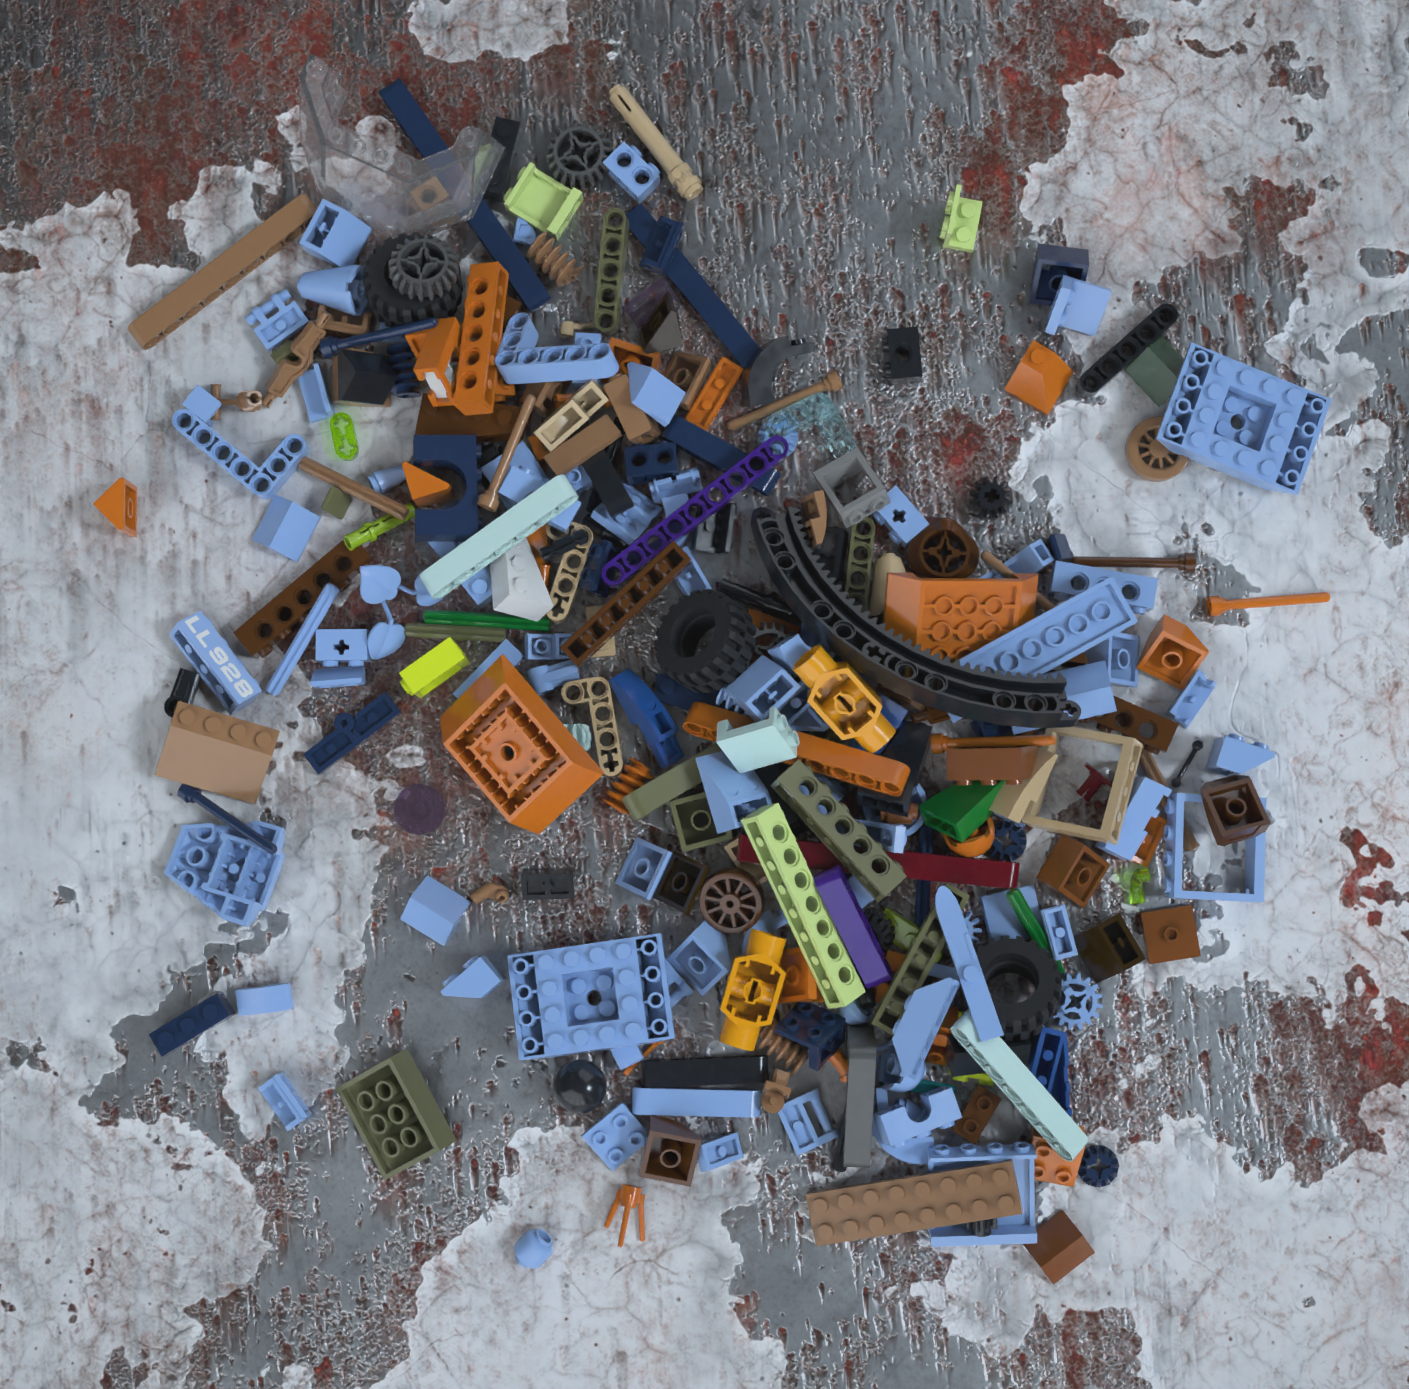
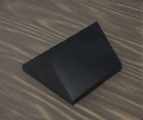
M337 349L338 401L383 405L398 378L382 354Z

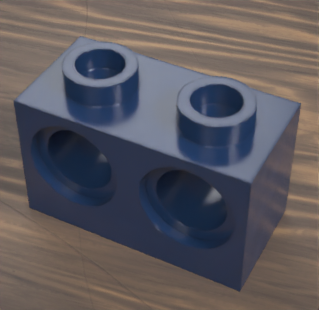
M659 441L652 445L639 443L632 444L630 447H624L626 476L629 485L647 484L653 482V479L657 481L669 477L675 480L676 475H679L678 454L675 442ZM663 457L670 458V461L667 463L658 462ZM637 460L645 461L641 466L633 465Z

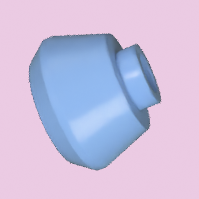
M857 998L846 1007H839L838 1014L846 1018V1023L850 1025L864 1024L869 1022L872 1009L860 1008Z

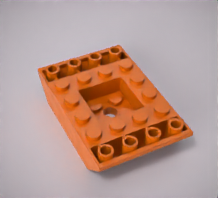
M504 654L440 716L443 745L509 823L536 834H540L604 774L601 768ZM506 746L513 749V758L507 755Z

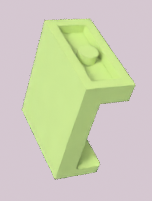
M530 162L527 168L524 166L520 170L515 187L509 188L503 200L505 201L506 211L526 220L532 227L542 233L548 232L547 236L554 237L558 241L583 202V193L575 187L571 190L538 170L535 164Z

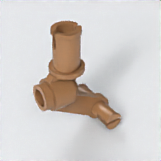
M210 384L211 395L222 403L221 406H237L241 411L255 412L261 409L262 395L257 390L242 391L237 395V399H221V384ZM221 407L210 420H221Z

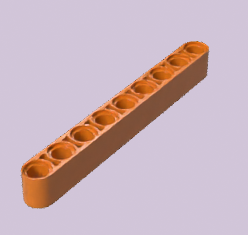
M694 702L685 718L683 729L691 735L716 742L718 722L727 719L734 729L755 722L746 715L706 703ZM796 731L800 741L799 746H797V757L782 761L783 763L793 765L799 759L802 763L809 765L813 772L892 796L902 794L910 774V768L902 762Z

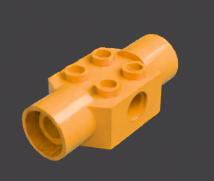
M818 644L804 653L793 665L792 670L809 688L807 691V702L841 740L855 738L866 752L874 753L893 737L896 729L880 712L882 709L881 698L846 661L835 662L822 646Z
M751 929L744 954L734 956L721 1000L720 1010L726 1017L719 1037L720 1042L743 1050L754 1051L761 1026L771 1025L786 976L785 970L779 965L786 938L761 930Z

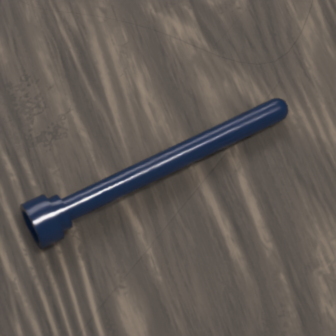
M434 317L344 339L333 338L332 336L320 339V349L323 356L327 359L337 356V349H347L435 328L438 325V320Z
M183 783L179 787L177 796L186 803H197L268 853L275 854L278 848L274 843L201 794L199 788Z

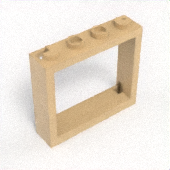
M1077 727L1046 728L1042 735H1054L1056 743L1054 745H1042L1041 748L1056 754L1060 735L1122 746L1102 826L1099 830L1039 817L1049 777L1037 803L1030 800L1021 822L1031 828L1117 845L1143 744L1132 737Z

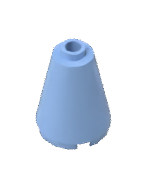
M357 264L305 272L297 281L298 292H300L303 298L353 316H362L368 307L363 283L364 266Z

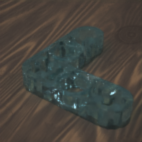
M815 393L773 414L765 423V432L769 437H785L814 422L836 459L848 453L846 451L842 452L840 450L841 446H848L849 451L857 447L856 441L832 400L825 393ZM816 402L818 404H824V407L822 409L818 407L814 409L812 412H810V408H812ZM792 411H801L804 414V421H796L792 416ZM785 419L787 421L780 430L772 427L774 423L780 424ZM826 422H834L838 427V431L836 433L829 432L826 428ZM840 435L843 436L841 439H838L836 442L834 441V439L838 438Z

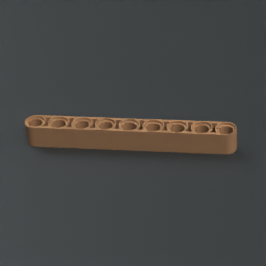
M305 193L294 198L135 319L127 328L130 334L143 350H148L305 232L317 210L316 205Z

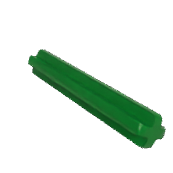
M1012 888L1006 893V898L1029 939L1038 942L1039 949L1045 947L1050 952L1051 959L1052 954L1047 937L1020 889ZM1057 960L1058 971L1061 972L1062 976L1065 970L1060 961Z

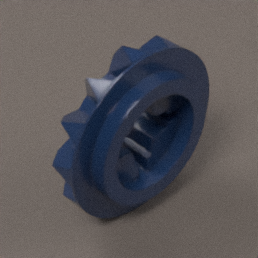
M1013 821L995 823V837H1005L1009 830L1010 840L1016 843L1017 846L1008 845L1004 852H1002V843L994 838L993 844L987 850L988 853L996 860L1011 862L1018 859L1024 853L1027 844V837L1022 827L1015 826Z
M1092 1145L1085 1148L1078 1170L1080 1178L1086 1184L1100 1188L1110 1185L1117 1177L1119 1169L1117 1156L1111 1149L1103 1145ZM1097 1155L1102 1164L1109 1165V1167L1101 1169L1099 1177L1095 1169L1087 1167L1096 1164Z

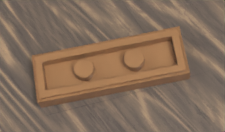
M605 414L543 458L556 476L566 475L620 438L622 434L610 417Z

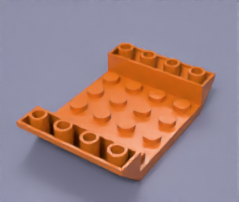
M887 572L883 623L886 626L884 630L888 631L893 628V636L902 634V641L905 642L911 639V646L914 647L917 644H921V651L930 648V655L933 656L939 652L940 659L943 660L946 656H949L950 663H954L957 659L959 660L1034 619L1038 574L1012 573V579L918 578L913 573Z

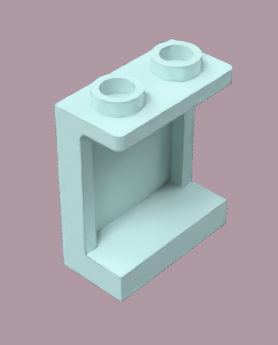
M775 706L770 708L768 719L736 729L732 727L727 719L717 723L716 743L739 773L797 757V746L800 744L799 736L795 730L790 728L785 715L780 714Z

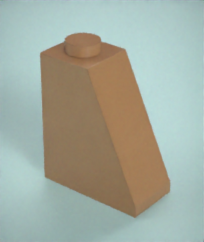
M619 373L609 378V383L603 386L629 441L634 444L642 443L646 445L659 438L662 433L655 420L631 403L628 375Z

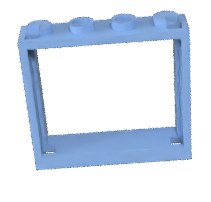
M1171 793L1167 798V806H1164L1165 813L1167 814V824L1163 831L1164 839L1166 840V851L1163 853V865L1166 866L1165 877L1162 880V885H1165V898L1264 902L1266 832L1245 841L1244 894L1182 891L1184 802L1203 803L1201 794ZM1260 798L1266 811L1267 798Z

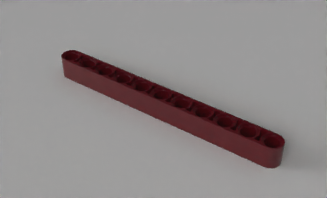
M739 834L736 860L760 863L748 835ZM796 839L808 868L827 870L839 865L843 872H849L823 842ZM853 846L857 853L863 854L862 847ZM903 850V853L885 852L892 860L897 861L902 866L903 872L908 879L1007 889L1017 888L1020 866L1018 862L974 857L964 858L954 855ZM872 863L873 871L880 874L881 869L879 865Z

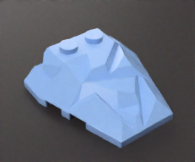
M262 821L245 823L277 846V852L270 854L227 824L182 825L164 874L198 898L201 903L216 912L222 919L249 927L256 919L258 912L264 911L267 908L285 859V854L281 852L285 842V829Z

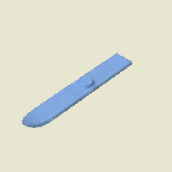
M940 886L935 895L936 913L980 1042L1003 1036L1004 1033L960 906L953 893L947 887Z

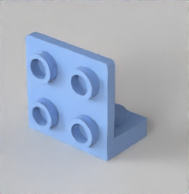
M1063 275L1047 317L1045 332L1055 335L1057 327H1066L1095 336L1111 296V289Z

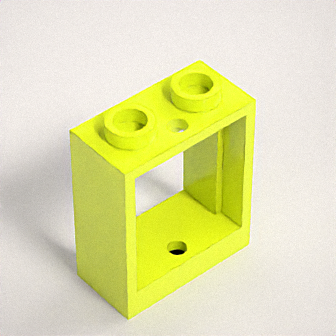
M449 637L399 672L403 678L399 682L408 694L422 698L471 662L458 644Z

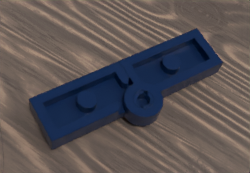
M384 692L356 713L354 717L348 713L338 714L334 720L336 729L303 755L317 774L321 775L402 712L387 692Z

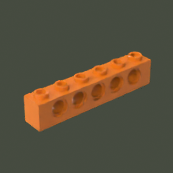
M498 261L471 264L470 273L467 276L468 290L467 298L464 300L465 314L464 321L461 323L462 339L458 348L459 364L455 372L457 381L456 389L453 393L454 406L465 416L493 413L498 374L495 357L502 339L509 273Z

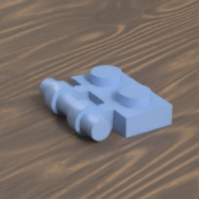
M286 288L278 294L276 292L272 294L270 300L260 307L258 305L251 309L252 312L244 317L250 326L256 321H260L261 324L253 329V331L269 352L305 328L309 322L295 301L287 306L283 303L292 297ZM278 307L280 311L267 319L265 315Z

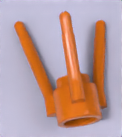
M622 1184L621 1190L617 1189L616 1198L604 1227L608 1228L621 1201V1206L625 1208L618 1247L623 1246L630 1208L636 1209L637 1204L640 1241H645V1195L641 1194L642 1187Z

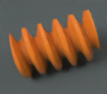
M631 756L629 759L633 766L626 764L623 766L627 775L619 773L618 777L622 782L613 781L612 785L616 791L607 790L606 794L610 800L602 799L619 812L630 815L621 799L645 785V779L651 781L655 779L650 769Z

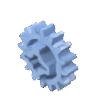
M1065 973V980H1062L1061 1003L1059 1004L1057 1015L1053 1016V1018H1059L1057 1021L1059 1026L1067 1022V1029L1072 1030L1074 1024H1076L1078 1029H1082L1083 1022L1092 1025L1091 1016L1099 1017L1095 1010L1096 1008H1103V1005L1097 1003V999L1103 996L1102 994L1095 993V990L1098 988L1097 984L1089 985L1090 977L1086 976L1082 981L1080 973H1076L1074 979H1072L1070 973ZM1069 984H1080L1084 988L1075 991ZM1071 995L1074 997H1079V999L1076 1001L1078 1004L1077 1007L1072 1005L1068 1006L1071 1002ZM1088 998H1090L1091 1003L1089 1010L1087 1011V1009L1085 1008L1086 1001ZM1075 1012L1079 1018L1070 1019L1065 1017L1064 1014Z

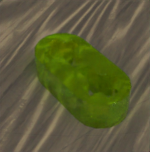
M338 412L330 419L334 449L342 460L352 461L359 454L355 425L348 414ZM339 419L348 422L344 426L346 434H342L340 428L336 427L339 424ZM345 439L353 447L349 455L341 451L345 447L343 441Z

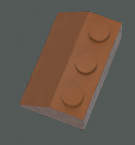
M1038 746L946 749L947 781L956 780V785H972V780H981V785H996L997 780H1006V785L1022 784L1023 779L1031 778Z

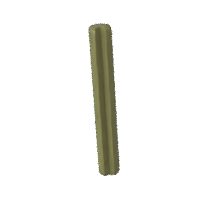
M406 623L405 635L407 637L435 639L451 637L453 640L503 642L506 639V630L504 628Z

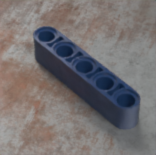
M675 414L660 436L664 441L675 442L676 448L722 473H725L749 455ZM754 459L749 463V466L752 470L759 471L763 468V463L760 460ZM773 468L749 488L769 497L782 474ZM739 475L731 476L736 481L743 483V479Z

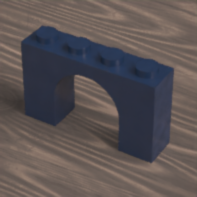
M414 435V466L450 469L461 477L466 489L462 500L451 508L415 509V542H465L483 529V518H478V508L482 507L477 505L480 494H482L477 493V484H482V468H477V459H481V444H476V435Z

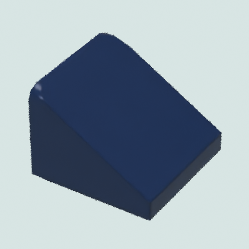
M1065 534L1050 535L1047 539V544L1051 555L1055 559L1053 562L1072 558Z

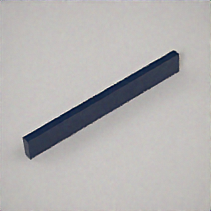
M640 203L627 213L626 216L629 220V230L646 250L657 222ZM677 247L666 273L667 277L739 365L745 369L750 357L759 346Z

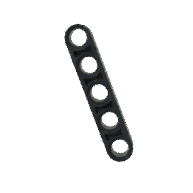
M1168 303L1160 305L1105 353L1077 381L1076 391L1083 398H1092L1149 345L1163 336L1178 319L1176 307ZM1159 313H1166L1170 317V322L1165 323L1161 321ZM1140 330H1148L1151 333V339H1144L1140 335ZM1121 347H1130L1133 352V355H1124L1121 351ZM1110 363L1114 367V372L1108 373L1104 371L1102 364ZM1083 380H1092L1095 384V389H1087L1083 384Z
M588 420L568 437V440L590 425ZM604 449L582 463L611 518L634 507L627 490Z
M767 1055L640 1061L642 1088L765 1083L766 1080L769 1081Z

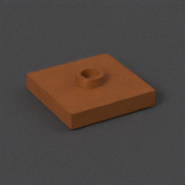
M1192 905L1139 913L1148 964L1201 956Z

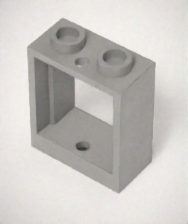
M858 447L813 472L820 489L824 490V495L846 528L859 523L865 517L882 510L891 503L885 487ZM864 471L875 489L843 507L832 491V488Z

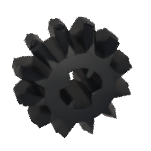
M987 476L983 478V484L976 481L974 486L977 490H970L969 495L975 498L969 502V505H978L974 513L977 515L981 510L984 511L983 519L985 520L989 517L990 513L994 520L999 517L998 511L1005 515L1008 512L1005 506H1011L1013 502L1006 498L1012 495V490L1004 491L1003 489L1006 487L1007 482L1004 481L1001 485H998L997 476L993 478L992 483H990ZM989 493H993V498H997L993 503L987 502L988 498H985Z

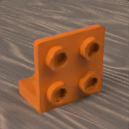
M1031 1124L1030 1144H1033L1037 1158L1034 1159V1180L1073 1187L1085 1147L1073 1161H1067L1055 1152ZM1079 1126L1080 1129L1085 1133L1084 1127Z

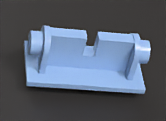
M697 467L680 471L679 475H676L675 480L669 477L657 481L653 479V482L648 483L654 504L662 502V498L686 492L689 495L703 490Z

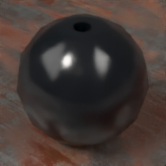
M585 1059L572 1060L565 1063L558 1070L553 1079V1093L559 1105L565 1110L574 1114L588 1113L595 1110L605 1097L606 1078L602 1070L593 1062Z

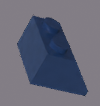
M1038 243L1033 266L1029 303L1052 306L1063 275L1086 282L1089 268V250Z

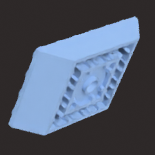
M1191 342L1156 439L1175 454L1188 457L1190 460L1262 489L1298 495L1332 399ZM1232 416H1237L1241 419L1242 426L1240 429H1235L1231 426Z
M662 933L507 956L519 1060L553 1058L675 1039ZM592 991H599L602 996L601 1002L598 1005L592 1006L588 1001V996Z

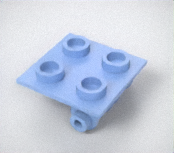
M622 1102L617 1104V1107L608 1114H605L602 1119H599L596 1124L590 1129H586V1132L581 1135L612 1171L644 1146L647 1130L630 1112L629 1107Z

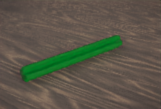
M425 610L424 623L535 631H549L551 626L549 617H542L537 622L508 614Z

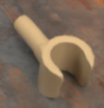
M565 321L560 327V337L573 338L574 330L593 329L595 324L594 322L575 324L571 321Z

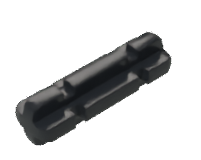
M580 529L574 532L572 536L569 534L551 543V546L546 545L540 548L539 553L543 561L547 562L554 559L553 556H560L575 549L576 545L579 544L581 546L589 540L584 529Z

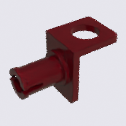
M1086 762L1084 766L1090 770V776L1076 790V793L1082 797L1087 791L1083 799L1089 802L1102 784L1112 787L1114 777L1110 781Z

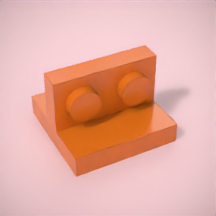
M800 947L783 950L779 965L785 970L786 976L778 1004L824 1002V998Z

